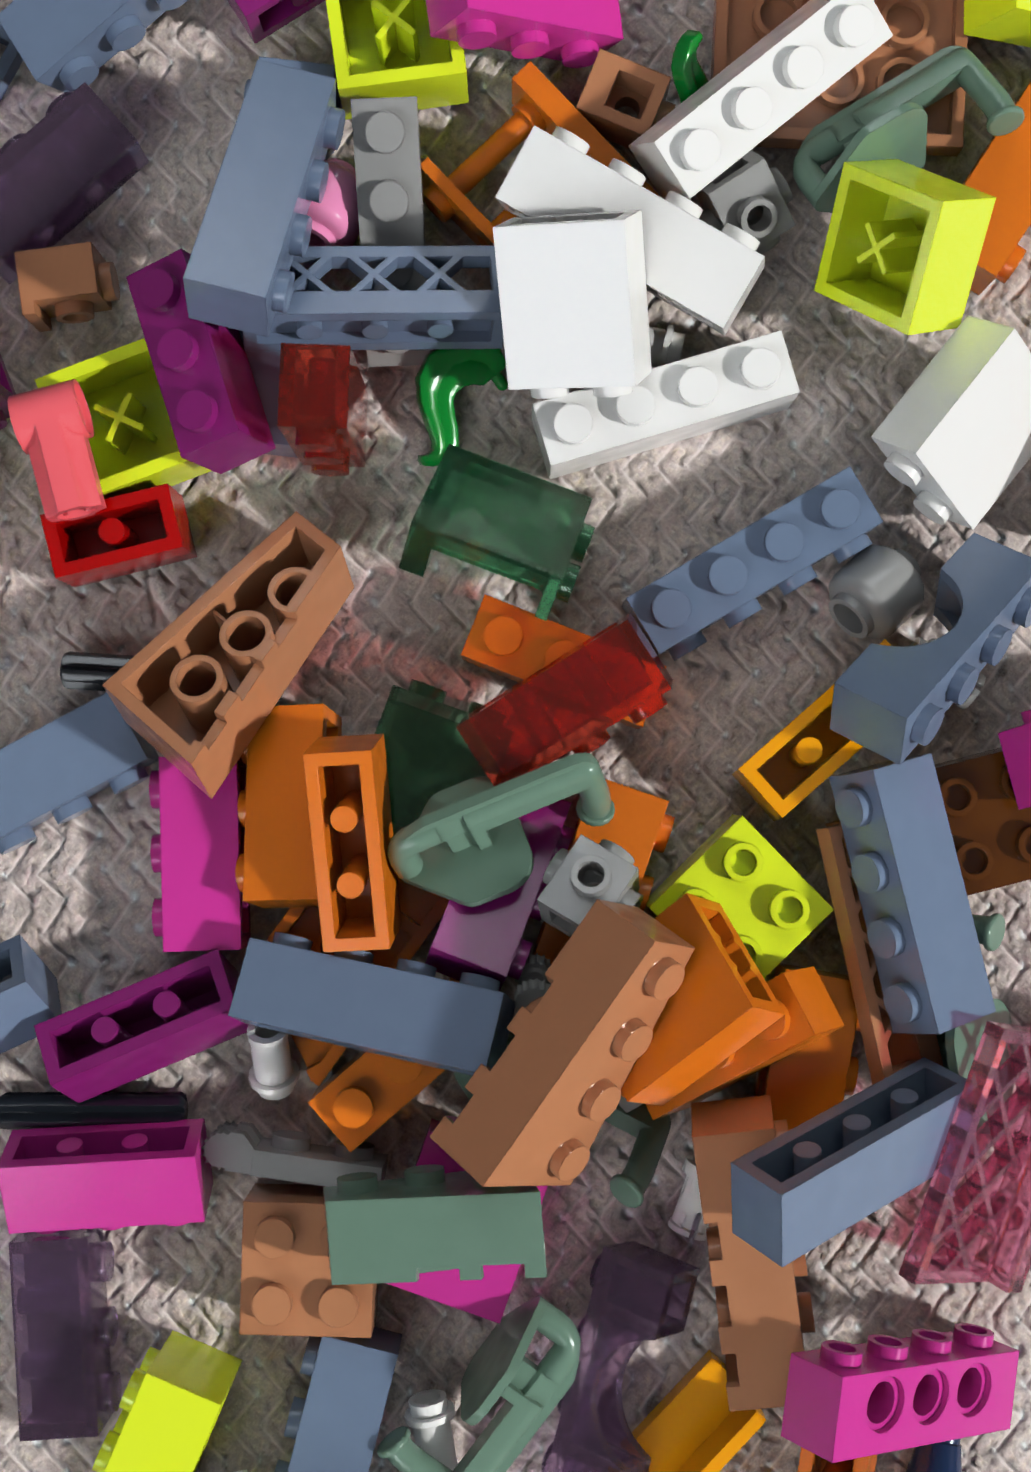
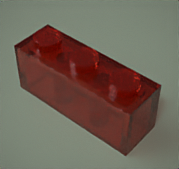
M281 343L277 426L302 465H311V473L322 476L349 475V467H365L368 392L351 346Z
M630 612L472 711L459 722L456 728L493 786H496L550 764L571 750L574 754L593 752L611 738L606 730L610 726L627 716L630 717L633 724H636L662 709L668 703L663 694L672 689L673 679Z

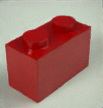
M168 483L106 498L107 508L85 518L73 521L50 522L46 519L45 514L40 515L55 579L73 587L197 557L183 496Z

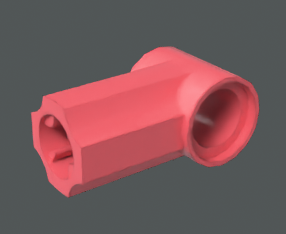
M72 379L9 396L7 402L12 427L22 450L30 456L46 519L50 522L73 521L95 515L96 512L107 508L89 438L94 437L92 417L85 395L77 380Z

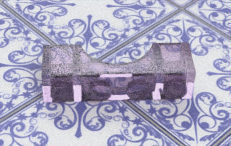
M636 1241L603 1247V1251L594 1262L590 1274V1286L593 1290L587 1313L577 1327L581 1338L575 1381L557 1405L558 1412L561 1415L554 1441L550 1444L544 1455L541 1472L649 1471L652 1458L637 1442L625 1418L622 1405L624 1372L629 1359L643 1342L684 1332L700 1268Z

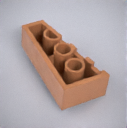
M297 511L294 512L102 685L125 722L209 798L212 799L353 591L354 585L341 546Z
M597 899L545 972V976L551 983V986L543 996L533 1000L526 1007L521 1006L507 1026V1029L515 1037L492 1069L484 1064L478 1067L465 1086L473 1094L472 1098L455 1122L451 1118L444 1116L430 1135V1138L482 1187L571 1185L574 1178L586 1167L590 1157L589 1149L605 1119L617 1108L621 1099V1088L632 1067L649 1047L653 1037L652 1029L668 999L680 988L685 976L684 968L695 947L636 906Z
M770 1095L691 1103L692 1141L704 1224H709V1227L706 1228L712 1287H715L721 1353L722 1355L725 1354L726 1390L729 1411L784 1407L791 1353L805 1351L803 1333L815 1332L810 1291L797 1292L795 1277L808 1276L806 1257L804 1254L786 1266L781 1267L732 1233L731 1162L787 1132V1119H773Z

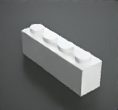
M809 0L628 145V147L663 199H665L669 191H674L691 199L890 39L893 34L874 0Z
M534 125L495 196L502 207L517 217L641 210L647 291L725 336L765 267V256L756 252L760 242L746 231L732 224L726 223L723 230L720 231L700 220L703 209L674 191H669L665 199L642 187L647 178L630 165L613 158L607 167L586 155L590 145L572 132L556 126L551 135Z
M780 330L652 368V372L637 386L632 387L633 392L628 395L596 397L593 395V388H584L563 397L533 403L532 423L550 480L786 410L798 396L800 390L785 340Z

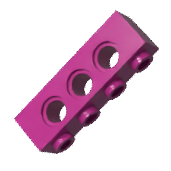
M957 1323L954 1325V1331L950 1332L914 1329L912 1330L911 1337L905 1338L872 1334L868 1336L867 1343L860 1344L836 1340L821 1342V1349L791 1353L781 1436L831 1463L1010 1429L1019 1350L993 1340L994 1332L990 1329L968 1323Z

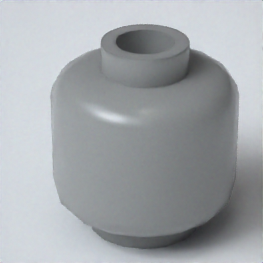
M874 544L858 552L835 573L829 583L830 602L828 605L832 618L842 630L855 638L862 639L867 637L879 640L891 636L919 609L924 601V584L920 577L921 569L919 564L906 551L901 549L893 550L882 545Z

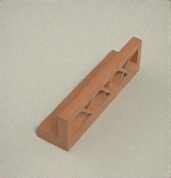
M840 820L826 823V827L817 829L816 833L872 1084L874 1085L923 1057L943 1066L936 1034H899L892 1031L889 1015L884 1006V995L873 951L868 942L867 927L857 887L851 873V863Z

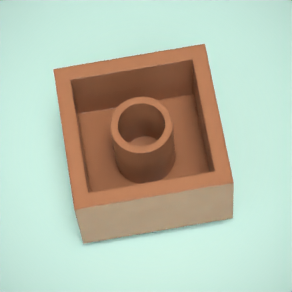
M255 1183L243 1201L239 1335L372 1337L378 1312V1283L332 1285L323 1192V1187L325 1186Z

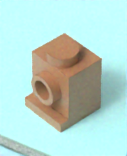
M600 48L576 109L605 139L629 148L628 145L675 109V104L666 101L671 77ZM623 106L631 107L636 111L637 118L617 111V109Z
M92 242L14 252L22 315L39 332L52 331L51 318H56L58 322L68 324L87 322L94 319V312L112 310L111 301L120 300V286L114 263L112 261L106 262Z

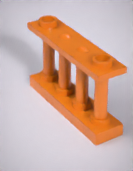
M531 61L512 77V104L514 106H512L511 110L513 115L450 175L446 176L429 157L421 163L423 202L441 222L446 223L451 218L476 245H494L493 227L517 216L504 209L490 222L465 195L528 137L534 125L551 135L556 126L572 132L590 145L586 155L607 167L613 158L630 165ZM646 181L644 182L642 187L660 196Z

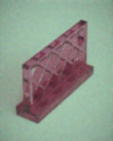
M987 1021L898 1275L913 1284L990 1282L1006 1293H1019L1023 1289L1031 1266V1027ZM1007 1044L1010 1057L999 1067ZM1015 1083L1016 1089L1014 1093L1004 1102L1003 1094ZM987 1113L988 1120L976 1131L980 1118ZM994 1145L993 1154L982 1164L981 1157ZM965 1175L966 1182L955 1192L958 1181ZM972 1207L973 1210H972L971 1215H970V1216L966 1219V1221L960 1226V1225H959V1220H960V1219L969 1211V1209ZM943 1238L944 1244L933 1254L936 1244Z

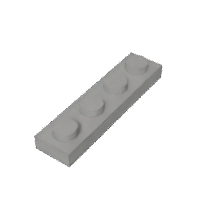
M418 97L351 99L360 246H425ZM413 268L396 269L386 278L387 281L399 290H417L427 281L426 278ZM431 349L367 350L368 367L421 365L425 356L431 352Z

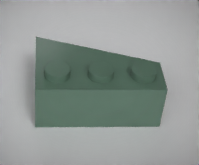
M429 1164L405 1169V1178L378 1181L376 1173L357 1172L339 1176L337 1178V1186L323 1187L332 1285L417 1282L419 1280V1273L459 1269L460 1280H482L484 1277L483 1265L524 1264L525 1278L547 1277L541 1195L536 1186L482 1187L466 1171L445 1173L444 1166Z

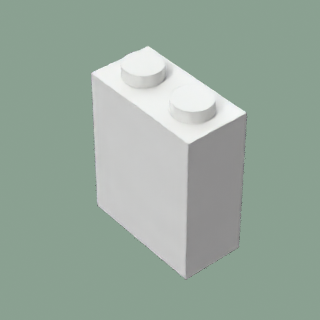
M629 210L513 217L494 226L493 238L508 390L530 389L531 397L535 399L563 397L570 393L569 388H593V395L596 397H619L632 393V387L637 386L652 372L642 211Z
M967 315L871 436L887 457V460L884 462L886 470L898 481L911 488L917 496L913 501L914 506L931 521L944 525L947 520H950L973 530L1031 457V352L1013 327Z

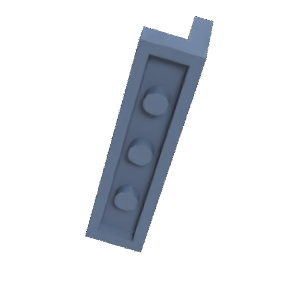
M494 245L308 246L304 257L294 256L289 270L295 273L292 300L287 313L276 312L269 337L243 331L244 351L503 349L504 341ZM413 268L427 279L417 290H399L386 280L396 269ZM461 268H489L491 290H465L451 278ZM331 269H349L361 281L350 291H333L320 279Z

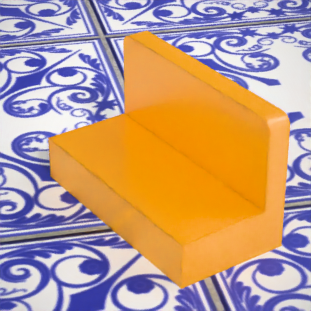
M709 1349L623 1441L624 1452L645 1472H719L761 1428L766 1418L762 1409L729 1411L726 1390V1364Z

